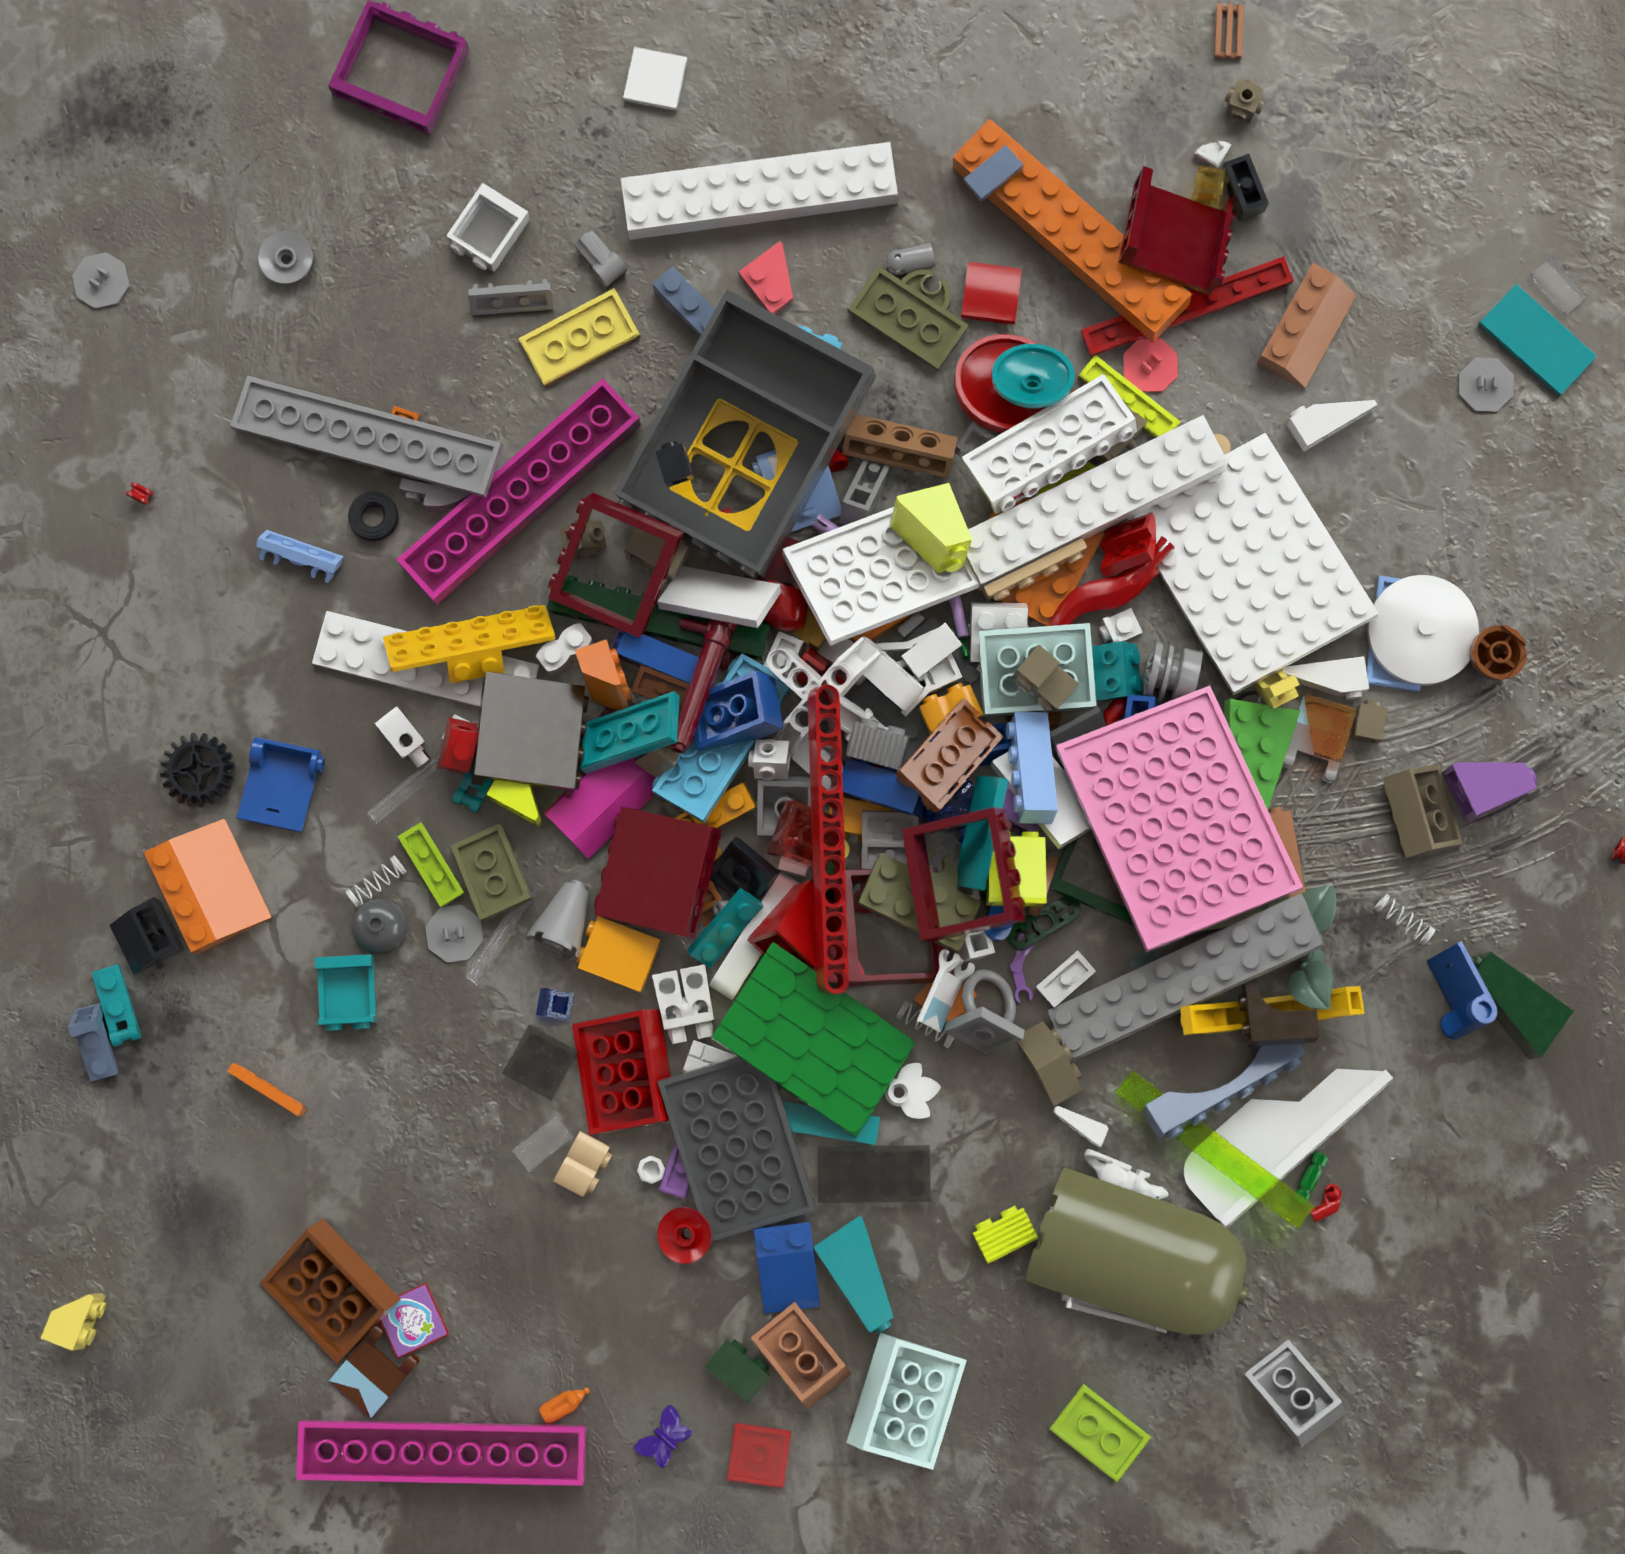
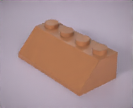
M1312 263L1257 364L1305 389L1356 295L1337 275Z

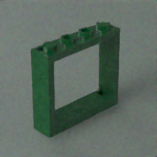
M1078 838L1067 844L1058 862L1049 890L1061 896H1069L1079 901L1082 905L1135 927L1126 907L1061 880Z

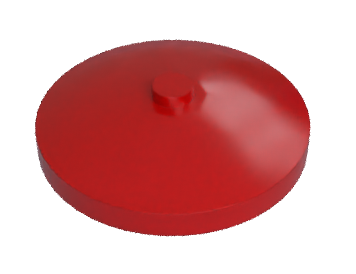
M1011 334L991 335L977 340L961 355L954 373V392L963 411L980 426L997 433H1003L1046 408H1026L1010 403L998 394L992 383V368L996 359L1012 347L1023 344H1037L1032 340Z

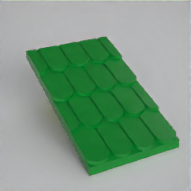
M774 942L766 951L711 1037L714 1041L855 1138L858 1137L916 1045V1042L845 992L839 994L822 992L817 985L816 972ZM828 981V984L832 989L836 987V985Z

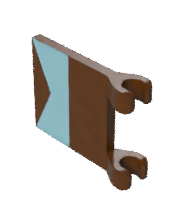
M380 1323L369 1331L363 1341L329 1380L370 1418L376 1414L420 1362V1358L412 1353L398 1367L375 1347L376 1342L386 1332V1328Z

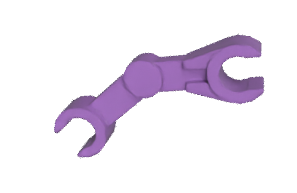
M1024 933L1019 934L1017 941H1022ZM1033 946L1024 951L1016 950L1014 960L1010 964V970L1016 986L1014 998L1018 1004H1020L1018 993L1021 990L1028 993L1029 1001L1033 997L1031 989L1026 987L1022 971L1024 959Z

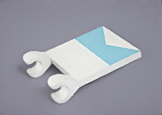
M946 949L940 952V969L917 1021L940 1033L963 981L971 976L975 970V965L970 962L967 969L962 971L961 966L964 960L956 953L953 955V959L947 962L946 958L949 951ZM952 969H954V975L949 973Z

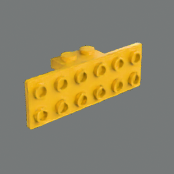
M534 605L525 609L503 611L500 614L478 616L473 619L448 622L434 627H422L409 632H397L384 636L383 641L392 672L446 662L451 684L484 677L486 671L505 673L502 650L555 640V633L546 606Z

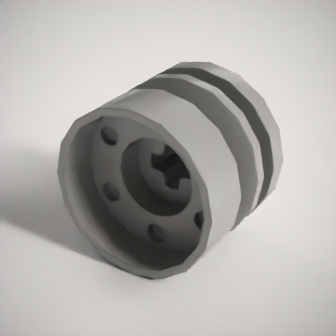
M1156 642L1147 658L1144 670L1143 696H1152L1154 688H1157V701L1161 702L1166 691L1172 692L1171 700L1195 692L1201 669L1202 651L1184 648L1180 658L1175 659L1174 645H1169L1166 656H1162L1163 643Z

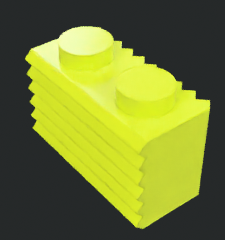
M1012 1206L1000 1213L1001 1219L992 1223L989 1218L975 1225L977 1231L972 1234L987 1264L1039 1239L1024 1208L1017 1210L1016 1206Z

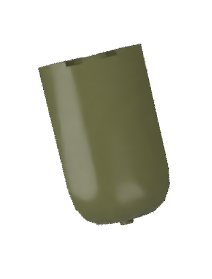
M1065 1167L1063 1168L1052 1195L1053 1199L1050 1210L1045 1213L1039 1231L1042 1233L1036 1248L1033 1250L1025 1281L1155 1327L1187 1335L1210 1333L1225 1326L1233 1316L1238 1303L1244 1304L1248 1288L1243 1287L1247 1276V1257L1239 1240L1224 1225L1197 1212Z

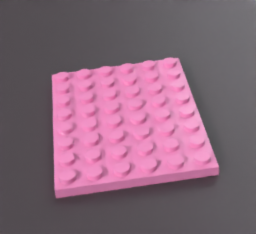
M1210 686L1056 746L1055 749L1146 952L1300 891L1303 888Z

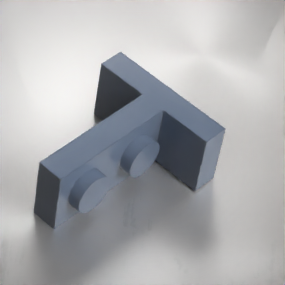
M101 1003L75 1009L68 1025L70 1036H76L90 1081L117 1075L119 1072L102 1021L104 1013Z

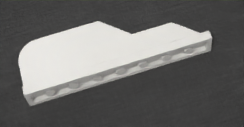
M1336 1069L1300 1102L1251 1099L1190 1153L1184 1165V1178L1187 1186L1218 1220V1223L1226 1228L1230 1227L1392 1082L1393 1077L1386 1070Z

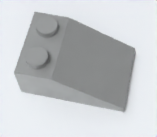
M1289 1339L1244 1373L1245 1377L1281 1425L1301 1448L1346 1414L1343 1402Z

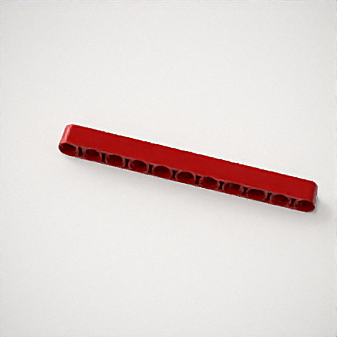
M825 684L813 688L809 692L807 699L817 985L822 992L839 994L844 992L849 985L840 695L836 687ZM821 691L828 695V703L826 705L819 701V693ZM822 719L829 723V731L827 733L822 732L820 729V721ZM823 747L827 748L830 752V759L827 762L821 758L820 753ZM824 775L828 776L831 780L829 790L824 789L821 781ZM826 803L832 808L830 818H826L822 812L823 806ZM826 832L831 833L833 837V843L830 847L825 845L823 840ZM827 860H830L834 865V871L831 875H828L824 869ZM829 888L835 894V899L831 904L825 898V893ZM829 917L834 918L836 922V927L832 932L826 927V921ZM831 945L837 951V955L833 960L829 959L827 955V950ZM832 973L836 975L838 980L836 987L833 989L828 984V978Z

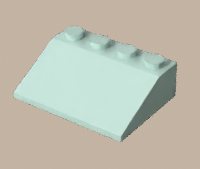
M1090 623L978 631L983 717L1014 715L1015 711L1051 713L1092 710L1096 707ZM1038 644L1060 661L1058 666L1079 683L1056 711L1052 709L1047 711L1035 701L1038 697L1030 690L1025 693L1014 683L1016 679L1012 676Z
M880 1333L846 1443L868 1452L933 1470L967 1360Z

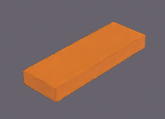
M232 1063L227 1070L230 1074L295 1115L302 1117L306 1112L307 1108L305 1105L242 1065Z

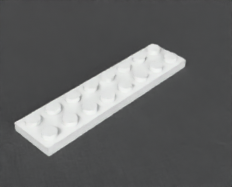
M326 611L312 661L313 665L480 707L484 677L450 684L446 662L392 672L383 637L397 632L403 633L408 631ZM502 655L505 673L501 674L537 679L540 665Z

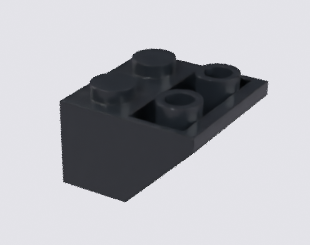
M155 897L128 910L109 925L134 975L185 950L161 900Z

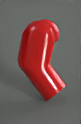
M1116 698L1104 711L1106 726L1118 722V719L1125 714L1127 699Z
M1328 1184L1324 1189L1322 1204L1309 1210L1315 1223L1339 1210L1342 1191L1338 1185Z

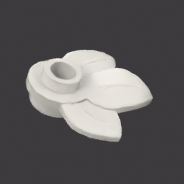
M911 1063L904 1066L900 1070L898 1078L892 1081L885 1092V1097L890 1104L901 1107L907 1116L916 1119H924L930 1116V1110L926 1101L932 1099L941 1088L933 1079L921 1077V1063ZM897 1087L904 1090V1096L901 1098L894 1096L893 1092Z

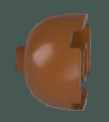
M1495 625L1485 628L1474 638L1470 646V660L1473 668L1479 675L1488 680L1502 681L1514 677L1523 669L1527 661L1524 638L1517 630L1507 625Z

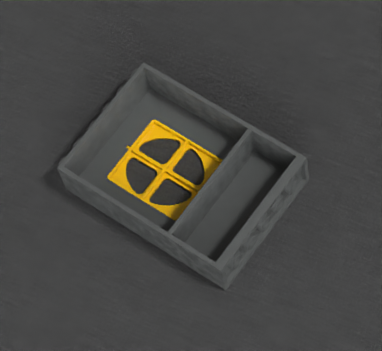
M726 289L616 488L614 494L620 499L618 503L683 531V540L686 537L692 539L690 543L707 554L710 550L716 552L714 556L731 567L734 563L740 566L739 570L752 579L756 580L758 576L765 579L877 376L874 368ZM732 421H743L749 424V430L732 458H726L703 445V438L719 425ZM760 432H765L770 436L776 449L777 470L772 480L763 478L745 468L742 464L752 443ZM677 441V444L682 443L685 446L690 464L693 456L700 454L724 467L725 473L708 502H702L698 499L693 490L691 480L671 487L664 483L655 452L661 450V445ZM735 476H741L765 490L764 497L744 511L723 513L718 509L720 501Z

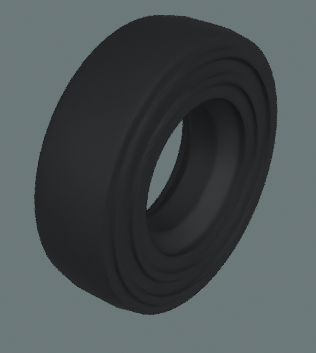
M375 491L365 492L352 502L348 512V520L357 536L367 541H379L387 538L395 530L398 523V511L394 502L387 495ZM376 506L382 509L384 513L383 521L377 526H368L363 521V513L368 507Z

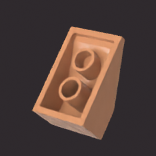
M795 1302L751 1337L807 1410L852 1374Z

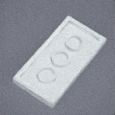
M682 566L674 580L670 582L658 600L659 609L758 628L781 593L780 584Z
M1007 752L993 760L990 766L1000 778L1008 779L1007 787L1016 795V789L1011 787V773L1014 771L1013 763H1009ZM1052 757L1058 811L1052 824L1038 825L1055 846L1060 849L1092 829L1066 772Z

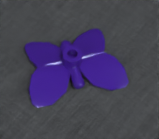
M668 1405L663 1410L660 1419L662 1431L659 1428L654 1429V1433L658 1437L649 1435L640 1439L635 1444L634 1450L648 1458L654 1456L659 1467L664 1468L671 1457V1449L675 1450L677 1448L676 1443H682L688 1439L692 1431L688 1427L680 1425L681 1418L678 1411L672 1405Z

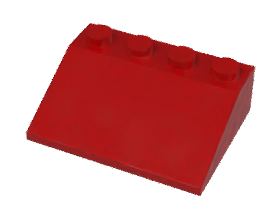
M660 1009L639 1010L572 1024L589 1135L669 1122L670 1120L658 1085L659 1080L671 1077Z

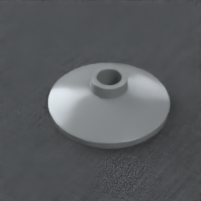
M279 231L267 237L259 249L258 261L262 272L271 281L279 284H292L304 278L311 269L313 252L308 241L300 234L293 231ZM287 256L292 258L289 264L282 262Z

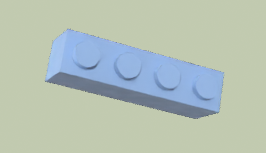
M1015 711L1011 722H1007L1006 737L1011 739L1008 759L1009 763H1013L1014 769L1011 773V787L1016 789L1013 810L1018 812L1019 823L1052 824L1057 814L1058 806L1048 712Z

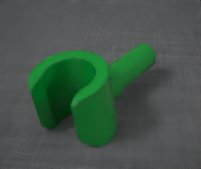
M952 626L951 630L957 637V634L954 632V627ZM966 637L958 638L962 643L960 648L963 658L969 659L970 654L966 644Z

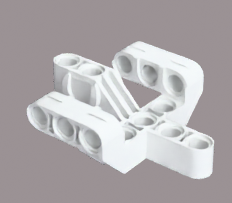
M861 637L833 663L822 677L791 649H775L767 657L768 668L803 699L783 722V730L777 732L774 740L789 741L790 757L809 774L808 726H804L800 722V715L803 711L808 713L807 699L809 692L813 688L829 684L838 690L840 695L841 730L846 732L844 737L848 742L854 722H861L862 718L879 722L868 707L864 711L844 697L862 674L905 711L909 709L925 690L917 680L867 637ZM781 653L788 660L786 667L783 669L777 664V657ZM839 669L845 671L847 675V680L843 685L839 684L835 678ZM800 672H804L808 676V683L805 687L798 684L797 676ZM880 722L878 723L877 727L888 730V727H885ZM822 748L821 758L827 762L830 759V753L825 748ZM824 775L821 783L825 789L829 790L831 780L828 776Z

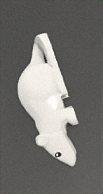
M1091 1149L1085 1151L1084 1159L1096 1170L1098 1179L1159 1200L1168 1197L1169 1194L1163 1187L1150 1185L1146 1182L1145 1178H1149L1150 1173L1139 1169L1136 1170V1173L1131 1172L1132 1166Z

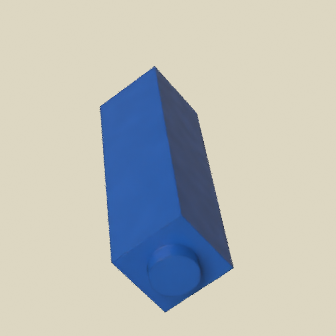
M625 631L623 634L619 632L613 648L617 649L618 658L640 667L643 665L688 684L699 659L697 656L644 634L639 638Z

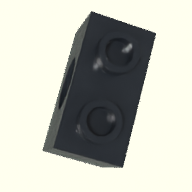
M1250 154L1224 162L1220 175L1229 197L1234 198L1233 208L1236 211L1239 222L1264 213L1269 202Z

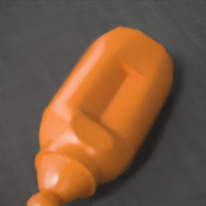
M585 1387L583 1390L564 1391L543 1403L539 1408V1412L546 1424L554 1423L575 1411L585 1394H589L590 1390Z

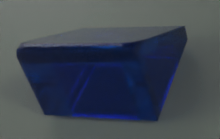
M541 988L536 1015L569 1021L574 993Z

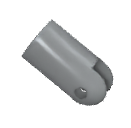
M931 243L894 250L887 256V268L894 275H903L918 269L936 267Z

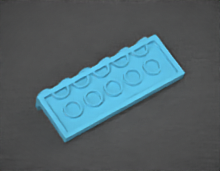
M742 653L738 660L734 659L729 665L728 675L724 681L716 685L719 686L757 670L775 678L780 706L792 690L769 668ZM693 736L689 750H685L684 754H679L675 766L655 778L652 792L657 799H664L705 823L749 756V751L753 750L755 741L759 739L697 750L695 737Z

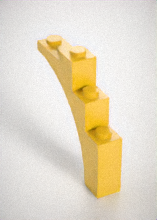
M1361 986L1332 989L1330 1009H1317L1318 1021L1364 1014ZM1292 995L1262 998L1269 1006L1281 1011L1314 1009L1299 1003ZM1238 1001L1180 1007V1022L1184 1035L1220 1034L1240 1031L1241 1023L1245 1022L1244 1011L1239 1010Z

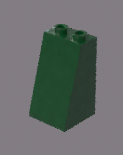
M1491 951L1484 954L1479 953L1477 957L1473 956L1471 959L1496 1004V1020L1527 1058L1535 1059L1542 1057L1574 1010Z

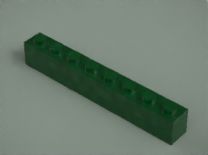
M567 576L563 591L630 620H635L645 593H642V596L631 594L630 589L624 587H615V590L604 588L605 584L590 580L586 584L577 582V577ZM551 599L548 601L547 610L550 614L616 628ZM657 601L644 635L703 648L704 643L702 640L705 634L680 629L679 625L682 618L709 624L710 619L659 609ZM764 620L758 628L737 624L735 633L730 636L732 641L729 649L724 653L740 656L742 653L751 659L763 662L770 625L765 624Z

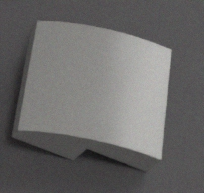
M862 810V869H872L880 853L906 864L907 859L902 829L918 826V818L898 811Z

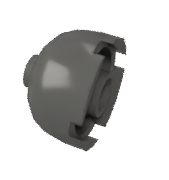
M383 898L371 899L362 904L354 913L352 933L358 945L366 951L375 954L389 953L399 948L406 939L408 932L407 918L402 908L393 901Z

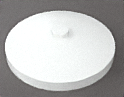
M1430 575L1406 577L1390 585L1374 602L1373 605L1379 614L1378 617L1367 622L1368 644L1378 664L1394 678L1413 685L1438 684L1455 676L1470 661V646L1474 638L1479 634L1478 619L1468 597L1451 582Z

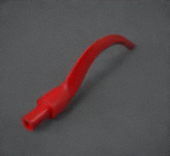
M1161 536L1156 543L1152 561L1124 570L1115 576L1090 581L1077 587L1060 603L1049 626L1070 625L1077 617L1084 613L1095 610L1115 609L1127 604L1139 595L1159 574L1158 565L1174 550L1175 546L1169 542L1159 552L1168 541Z

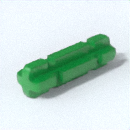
M1318 1151L1313 1153L1310 1159L1312 1163L1307 1166L1299 1183L1300 1188L1296 1189L1293 1196L1295 1202L1302 1205L1308 1204L1311 1198L1310 1192L1314 1191L1323 1172L1321 1169L1322 1167L1325 1168L1328 1161V1156Z

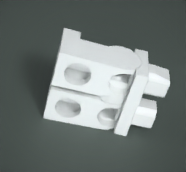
M705 964L680 969L685 992L684 997H682L677 970L652 975L664 1030H668L672 1044L687 1042L684 1026L695 1024L698 1039L713 1035L712 1021L714 1020Z

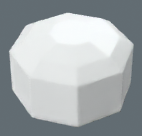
M648 1156L640 1160L637 1172L642 1181L653 1184L662 1180L665 1167L661 1159Z

